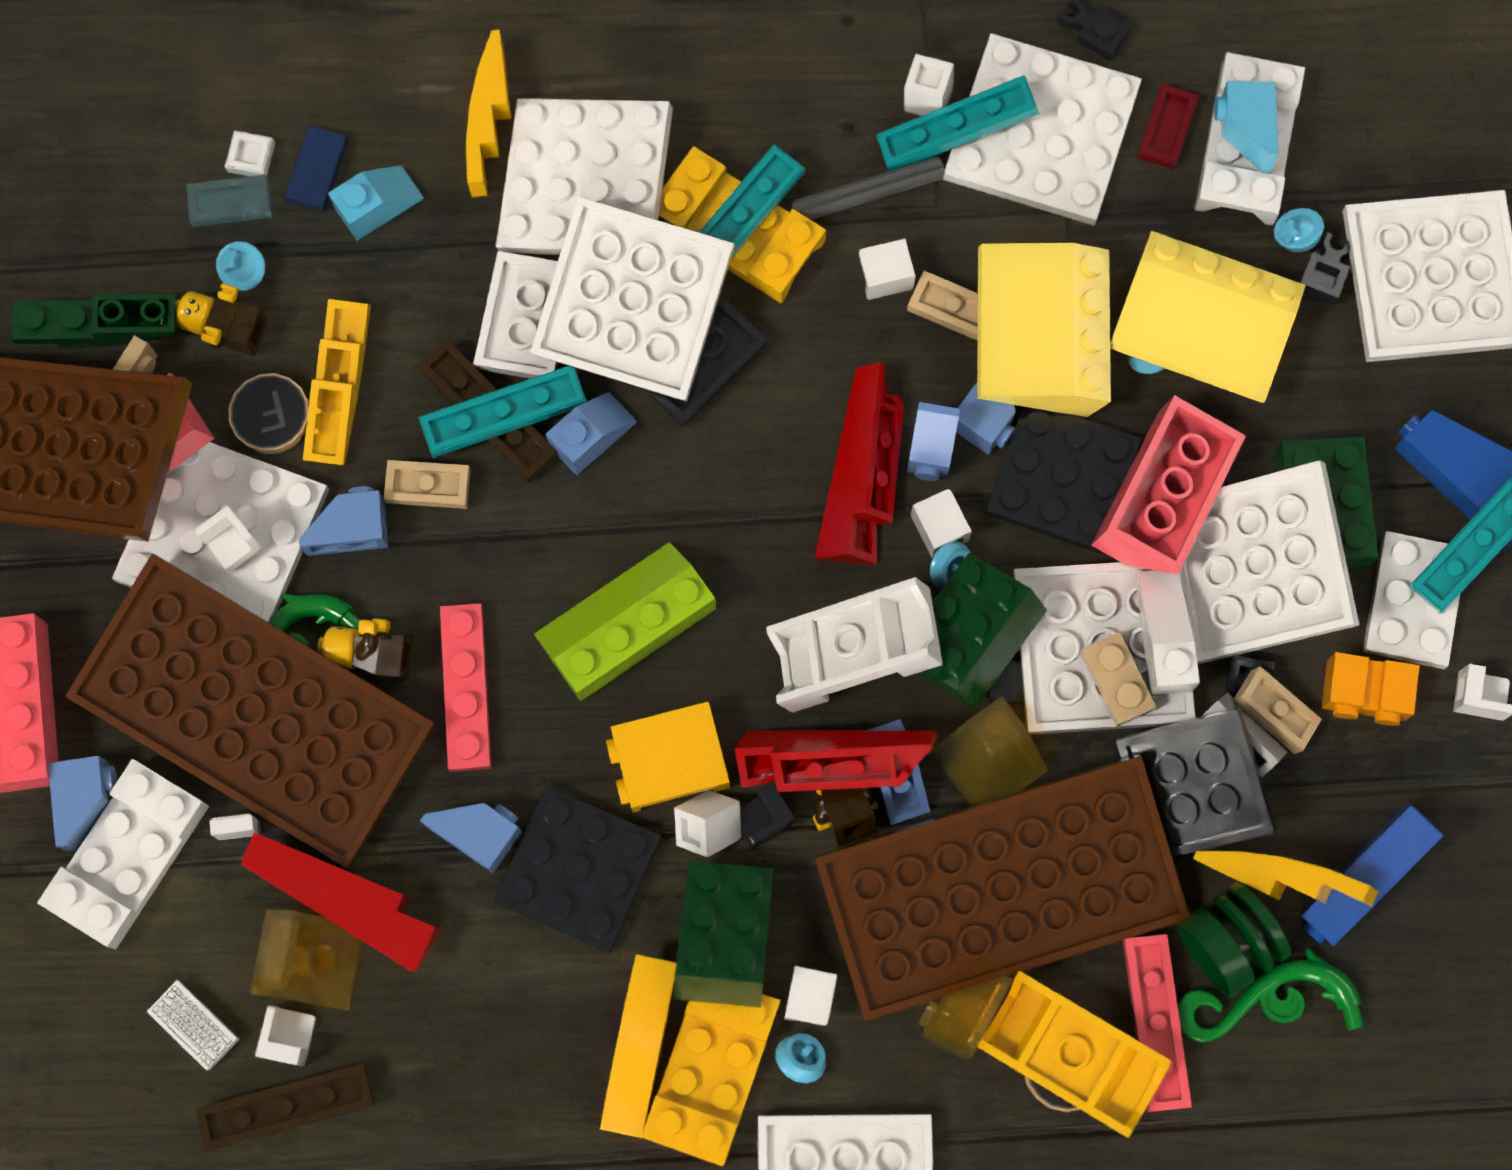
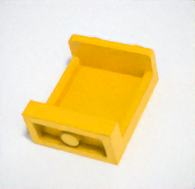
M709 701L611 726L613 738L606 740L611 763H620L623 779L616 780L622 805L630 803L633 813L641 811L642 807L711 789L714 792L730 789V782Z

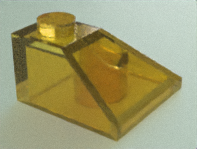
M1003 696L967 720L931 751L970 807L1019 792L1048 772L1028 730Z
M1003 976L944 995L938 1004L930 1001L918 1024L925 1027L921 1037L964 1061L971 1059L1013 980Z

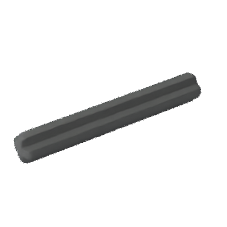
M939 157L929 158L796 199L792 202V209L812 220L942 180L945 173L944 166Z

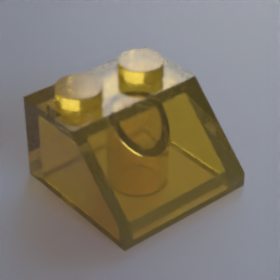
M266 909L249 994L349 1011L362 941L325 917L298 911Z

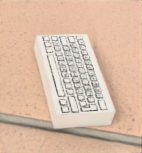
M176 980L147 1011L207 1071H210L240 1040L179 980Z

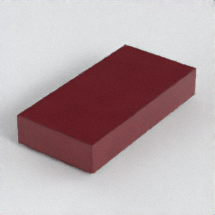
M1164 83L1161 84L1137 159L1175 170L1199 98L1198 94Z

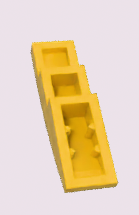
M492 30L477 69L469 105L466 161L467 183L472 197L488 196L484 159L499 157L496 120L511 119L504 46L500 30Z
M328 299L324 339H320L316 379H312L303 453V460L345 465L361 381L371 304Z
M1196 851L1193 857L1194 860L1277 900H1280L1286 886H1289L1325 904L1333 888L1372 907L1379 893L1378 890L1370 885L1327 868L1285 857L1241 851Z
M637 954L635 956L600 1130L642 1138L661 1056L660 1051L675 983L676 963Z

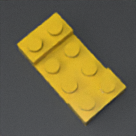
M693 146L662 189L658 221L699 232L741 182L727 173L726 166ZM777 205L731 259L728 270L782 304L795 276L812 252L821 248L825 243L826 229L794 209L789 213Z
M1021 971L1017 973L1009 994L992 1024L976 1045L978 1048L1127 1138H1130L1172 1064L1171 1060Z
M762 994L761 1007L689 1001L667 1068L641 1137L724 1167L778 1011L780 1000Z

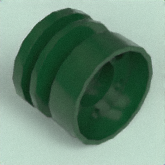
M1239 882L1226 889L1227 897L1219 894L1212 899L1219 919H1216L1211 913L1201 907L1176 925L1179 936L1194 961L1213 985L1228 998L1234 997L1255 981L1253 970L1248 961H1251L1258 968L1267 972L1274 968L1273 959L1281 962L1291 955L1289 943L1274 915L1261 900Z

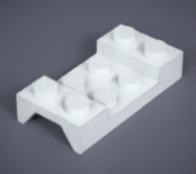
M1226 53L1221 65L1216 97H1222L1227 81L1275 82L1279 154L1272 172L1262 173L1221 136V121H1215L1213 108L1195 210L1206 211L1218 207H1226L1252 212L1265 224H1274L1279 215L1285 182L1284 171L1305 67Z
M916 577L766 627L767 635L780 656L784 688L776 695L777 704L792 713L828 702V694L883 676L898 672L906 677L943 665L930 588Z
M134 759L130 761L109 793L112 799L67 867H60L37 902L101 944L114 950L117 949L209 808L201 800Z

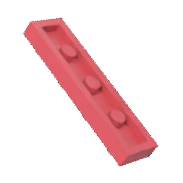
M481 603L440 606L448 770L450 772L492 769L483 606Z
M1164 934L1124 939L1123 946L1136 1040L1172 1061L1171 1066L1148 1104L1146 1112L1191 1108L1168 936Z

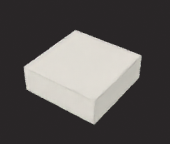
M234 131L225 164L227 172L266 179L275 146L273 138Z
M251 814L218 817L210 820L211 836L218 840L251 837L254 832L261 835L260 820Z

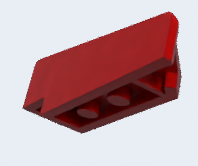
M880 362L859 367L855 371L815 557L819 560L877 565V524L886 525L893 523L904 406L899 395H890L884 383L886 367Z
M749 730L735 747L741 787H751L774 781L776 782L777 792L901 786L924 756L928 755L937 740L936 731Z
M255 832L242 858V866L409 971L418 970L441 932L440 929L403 914L410 898Z

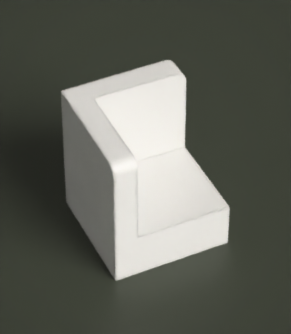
M915 54L904 87V110L923 116L947 106L953 90L954 63Z
M905 239L864 248L859 251V258L866 280L865 293L867 300L914 288L915 272Z
M944 490L912 505L911 517L932 558L938 549L946 544L956 541L962 544L969 542L972 531L951 490Z
M228 505L195 529L196 534L207 545L228 573L262 549Z
M1468 664L1458 672L1453 712L1501 721L1512 715V705L1507 704L1510 681L1507 678L1485 675V666Z
M706 791L674 808L676 846L709 857L741 838L740 801L713 791Z
M795 966L785 1020H798L823 1026L827 1025L837 974Z
M268 1005L255 1056L305 1067L316 1017Z

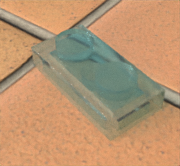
M266 175L186 184L189 221L193 227L272 218L269 180Z

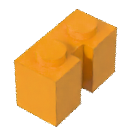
M1335 652L1327 660L1321 708L1333 710V716L1338 718L1358 719L1359 715L1375 717V723L1398 726L1400 721L1404 722L1414 715L1419 665L1389 660L1384 662L1369 660V657Z

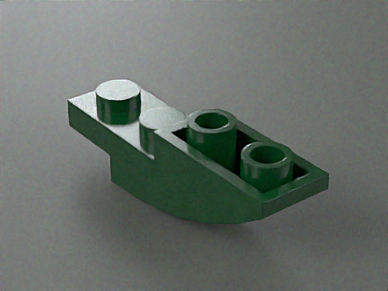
M92 294V300L13 301L12 340L15 344H57L59 349H78L127 345L133 336L144 341L175 335L176 295Z

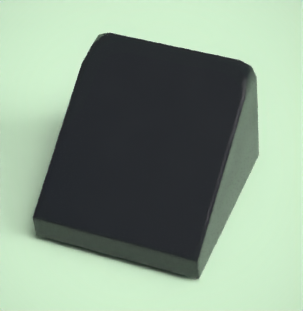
M1255 650L1231 656L1225 694L1228 692L1230 695L1236 696L1250 671L1259 666L1272 676L1275 667L1273 654Z
M1010 661L988 690V706L1024 704L1021 661Z

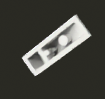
M1155 570L1136 572L1150 695L1192 692L1200 683L1195 641L1179 573L1172 574Z

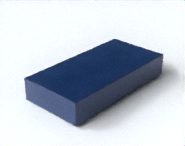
M308 126L285 194V199L288 203L325 212L330 198L328 193L333 189L349 141L346 135Z

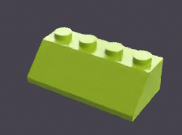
M669 542L534 633V636L581 702L716 610V601L693 566Z

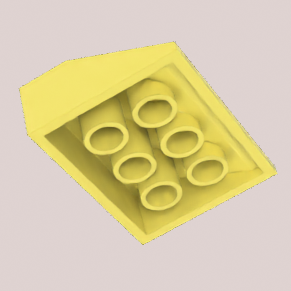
M1151 231L1112 336L1110 349L1264 403L1293 326L1306 285Z
M1077 243L981 244L978 246L977 399L1082 417L1090 416L1111 402L1109 250Z

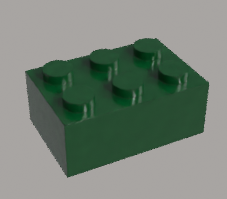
M1364 436L1282 441L1273 453L1274 472L1319 460L1325 462L1347 569L1368 568L1378 557Z
M968 553L932 601L943 665L915 674L974 710L1047 612V609L1030 587Z
M688 861L675 969V1000L761 1007L773 868Z

